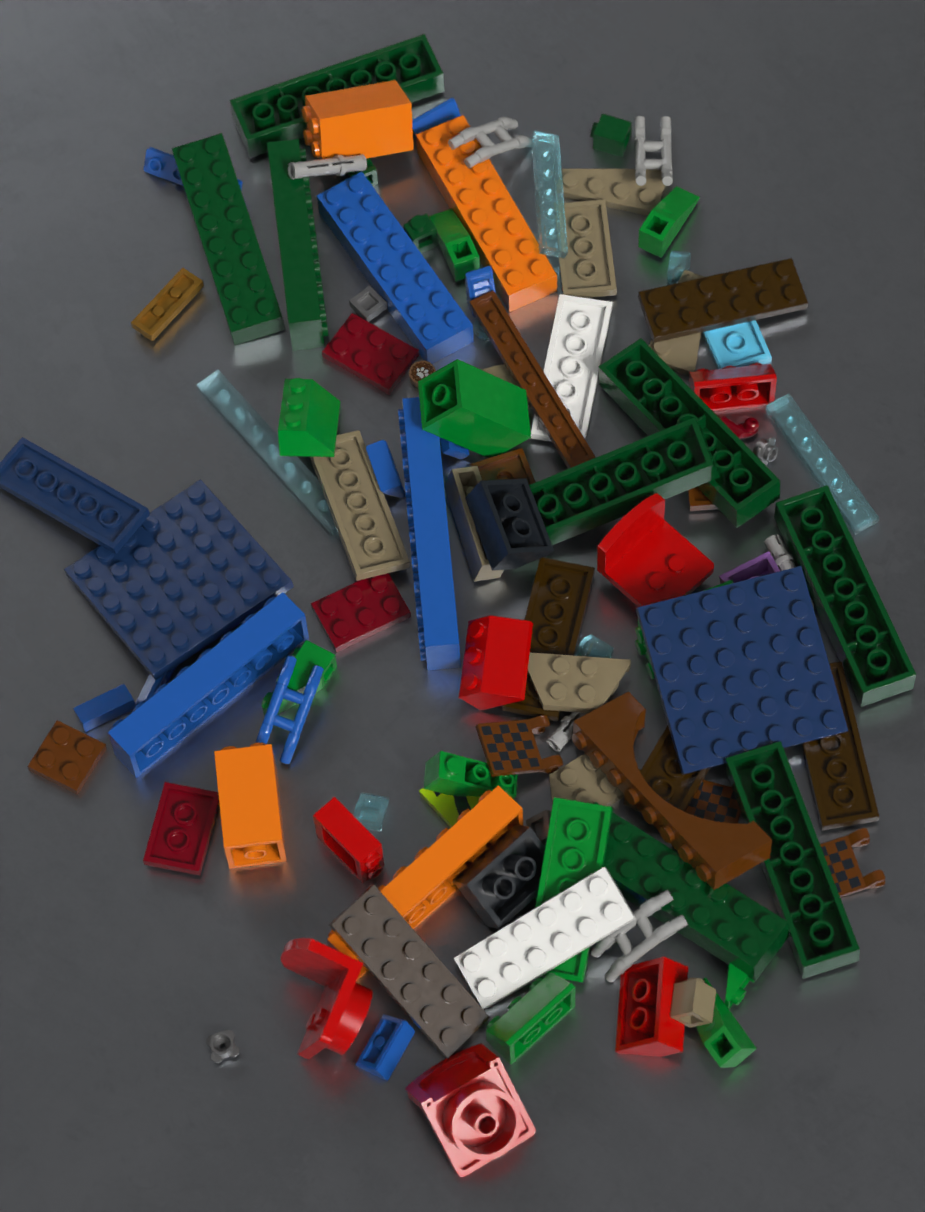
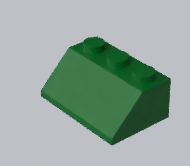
M285 379L278 425L279 456L335 457L340 400L313 379Z
M551 972L545 978L542 976L537 978L530 986V991L523 998L521 996L516 997L508 1006L509 1010L502 1017L497 1015L486 1026V1041L512 1065L575 1007V986L571 982Z

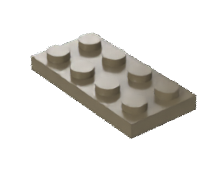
M605 199L553 204L563 295L582 298L617 295Z

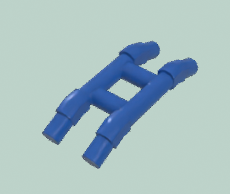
M287 656L255 742L267 745L273 726L290 731L279 759L284 764L291 763L324 671L320 666H313L304 693L289 689L287 687L297 659L293 656ZM283 699L299 704L294 721L278 715Z

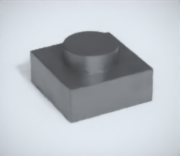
M370 285L349 300L350 307L368 322L387 309V302Z
M545 810L526 820V826L531 827L543 845H546L552 812L550 810Z

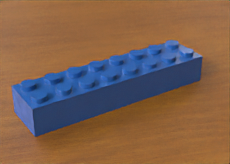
M363 172L317 195L319 214L370 286L387 302V310L414 348L419 350V355L424 361L434 364L474 342L472 323Z
M284 592L277 597H271L260 611L247 616L240 627L235 631L226 633L221 638L220 643L212 649L205 650L190 667L182 668L174 680L169 684L161 685L156 690L154 696L146 702H140L129 716L124 720L116 721L112 725L108 735L115 756L136 778L139 777L308 640L309 635L305 614Z

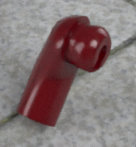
M725 416L721 418L739 439L754 437L758 432L759 422L755 418L750 417L745 420V423L736 424Z

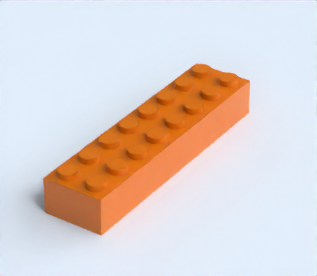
M464 115L416 134L417 153L448 207L453 209L469 233L482 266H491L495 289L510 313L556 293L557 274L491 161L487 159L471 168L465 165L464 159L482 148L476 138L454 150L450 148L448 140L457 136L464 129L470 128Z
M499 785L492 791L487 790L479 798L478 804L471 810L466 809L463 811L455 825L450 829H443L436 837V842L429 848H422L408 867H401L394 874L393 880L388 885H381L378 889L407 923L415 929L458 890L453 880L514 825L523 826V808ZM331 930L327 938L328 946L360 961L339 936ZM364 965L362 966V969L357 980H359L368 971Z

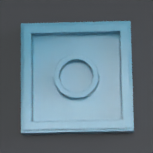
M756 320L702 332L717 369H722L726 366L744 367L754 363L766 364L772 360Z

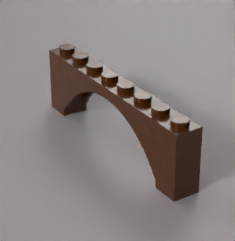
M629 691L573 722L572 741L574 745L586 753L594 767L602 770L610 784L618 787L628 803L634 805L642 813L645 821L648 824H652L660 832L662 839L666 843H670L678 851L680 858L684 862H688L696 870L698 877L703 882H707L713 890L770 858L772 839L755 821L748 824H735L703 819L672 806L652 790L639 771L633 749L638 731L645 727L646 709Z

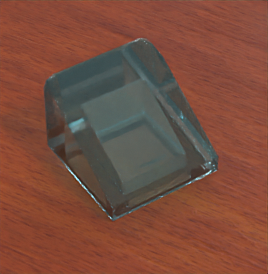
M682 251L670 252L667 285L676 284L683 271L690 268L691 253Z
M591 634L581 640L575 656L611 658L614 647Z
M362 792L355 807L354 817L365 828L381 831L389 798Z

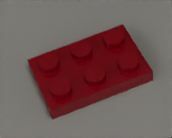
M351 313L322 351V357L390 395L419 357V350Z
M389 573L359 580L311 603V608L336 653L411 618V612Z
M165 782L143 858L144 865L200 876L219 808L218 792Z

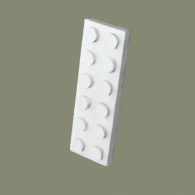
M560 294L543 372L586 440L599 377L598 366L602 362L613 302ZM534 415L531 439L552 442L537 416Z
M603 867L456 956L454 960L480 1006L486 1010L636 918L606 867Z

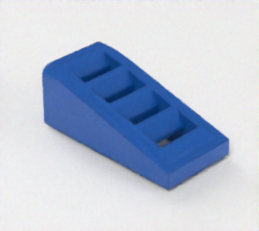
M491 266L465 273L466 300L473 317L476 316L470 308V301L493 290L496 294Z

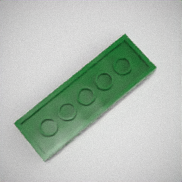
M554 797L536 908L603 868L613 807ZM590 947L543 974V976H547L551 972L565 980L583 983Z

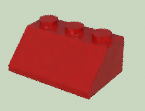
M754 363L744 367L726 366L722 369H698L694 372H689V387L713 412L774 406L777 376L771 364Z
M492 615L468 621L459 692L460 699L480 711L524 700L533 629L531 621Z
M660 957L633 964L621 974L615 1045L616 1053L663 1057L683 1052L685 1025L671 1018L670 1014L674 984L687 981L688 966L667 957Z

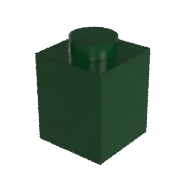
M602 113L599 122H594L591 128L590 137L593 138V149L623 158L631 139L632 122Z

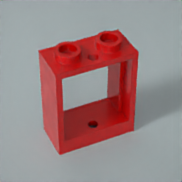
M333 797L313 814L317 838L362 884L369 878L371 880L375 879L382 872L384 866L382 844L336 797Z

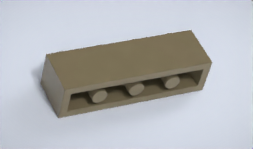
M478 466L451 469L444 484L474 581L500 578L504 571H492L465 497L482 481Z

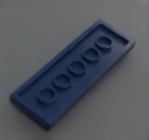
M24 437L16 443L0 462V488L114 554L121 550L150 515L147 507Z

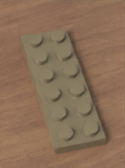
M360 431L337 435L335 457H310L356 581L410 568V560L384 493L379 488Z

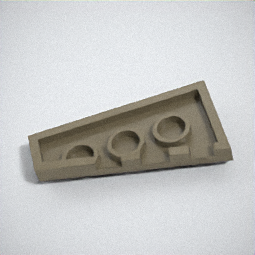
M561 169L554 190V196L576 201L605 199L606 207L648 216L651 210L662 201L666 186L662 182L661 170H646V183L640 186L635 180V169Z
M684 270L678 283L703 278L704 276ZM701 332L655 343L651 340L649 346L674 372L689 376V372L696 371Z

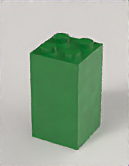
M459 359L418 381L422 430L487 458L500 455L531 438L525 389Z

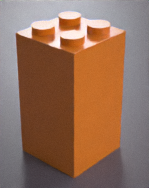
M396 80L305 96L306 106L302 107L304 121L307 122V130H304V140L307 146L310 145L314 158L317 157L320 160L333 158L335 155L340 154L344 157L363 154L367 159L413 150L412 103Z
M254 743L249 747L243 748L228 746L220 751H214L223 843L229 869L287 862L277 768L272 744Z

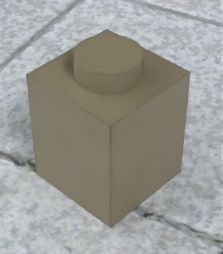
M688 978L687 981L675 983L670 1017L689 1028L712 1023L716 989L705 984V981L700 978Z

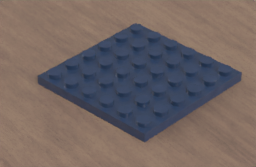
M201 479L151 511L148 518L117 554L102 546H98L64 569L68 578L155 680L239 625L250 614H255L261 610L271 597H277L282 592L286 593L294 587L292 580Z
M801 566L653 603L636 609L682 775L726 764V758L779 741H781L783 748H788L848 731Z

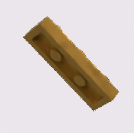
M182 267L131 322L132 328L153 342L204 287L203 281Z

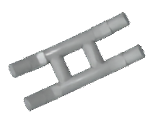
M637 116L634 118L635 180L640 186L646 183V170H661L663 184L670 186L673 183L671 118L668 116L660 118V141H645V117ZM645 152H661V159H645Z
M500 117L495 121L474 128L464 129L457 136L448 140V144L454 150L476 138L482 145V148L464 159L465 165L471 168L478 163L490 159L492 156L513 149L531 148L534 145V140L525 135H517L512 138L506 130L516 129L518 127L517 120L510 117ZM493 132L501 142L494 144L486 134Z
M668 890L640 905V908L633 912L635 920L601 939L592 947L591 954L599 958L617 942L624 954L605 973V979L608 982H614L635 961L660 942L675 934L676 931L688 925L683 915L670 922H666L656 930L650 923L647 916H651L661 907L674 900ZM638 924L646 939L633 947L625 933Z

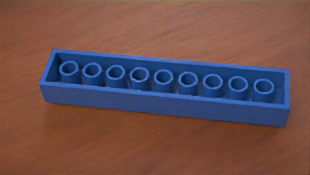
M419 397L402 398L403 409H398L420 657L421 661H427V671L461 668L440 438L422 430Z

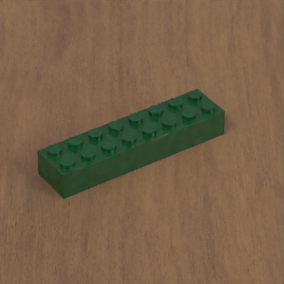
M423 34L231 99L232 118L248 155L252 158L268 152L267 142L292 139L304 140V130H307V122L304 121L302 107L306 106L305 96L396 80L412 103L445 92L444 74L426 35Z
M216 134L172 148L234 345L286 330L223 134Z
M299 139L267 142L292 350L325 347L323 337L329 335L309 177L291 179L288 174V164L290 162L307 161L305 149H300Z
M642 338L598 366L599 385L648 436L696 417L720 475L719 478L697 487L736 528L780 499V480Z
M696 417L529 486L552 545H555L625 516L635 506L655 493H658L664 499H668L717 479L720 475L703 430Z
M828 485L776 502L774 513L776 524L790 554L795 560L796 567H802L809 595L815 604V609L838 659L842 661L844 672L860 706L863 707L913 689L917 674Z
M781 741L726 758V773L745 824L755 821L772 839L770 858L760 863L778 914L789 923L788 941L802 978L805 979L858 962L860 948Z
M612 812L603 867L607 868L623 897L640 908V905L647 900L668 890L674 900L654 912L652 916L665 924L683 915L688 925L678 930V933L727 964L731 963L756 982L789 938L788 921L727 883L713 890L707 882H703L698 877L696 870L688 862H684L676 851Z

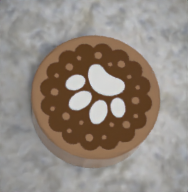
M428 361L415 362L409 370L411 384L418 388V381L436 371L434 365Z

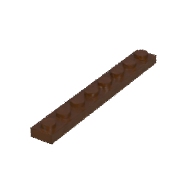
M494 290L471 300V310L518 387L526 390L527 402L568 469L596 458Z

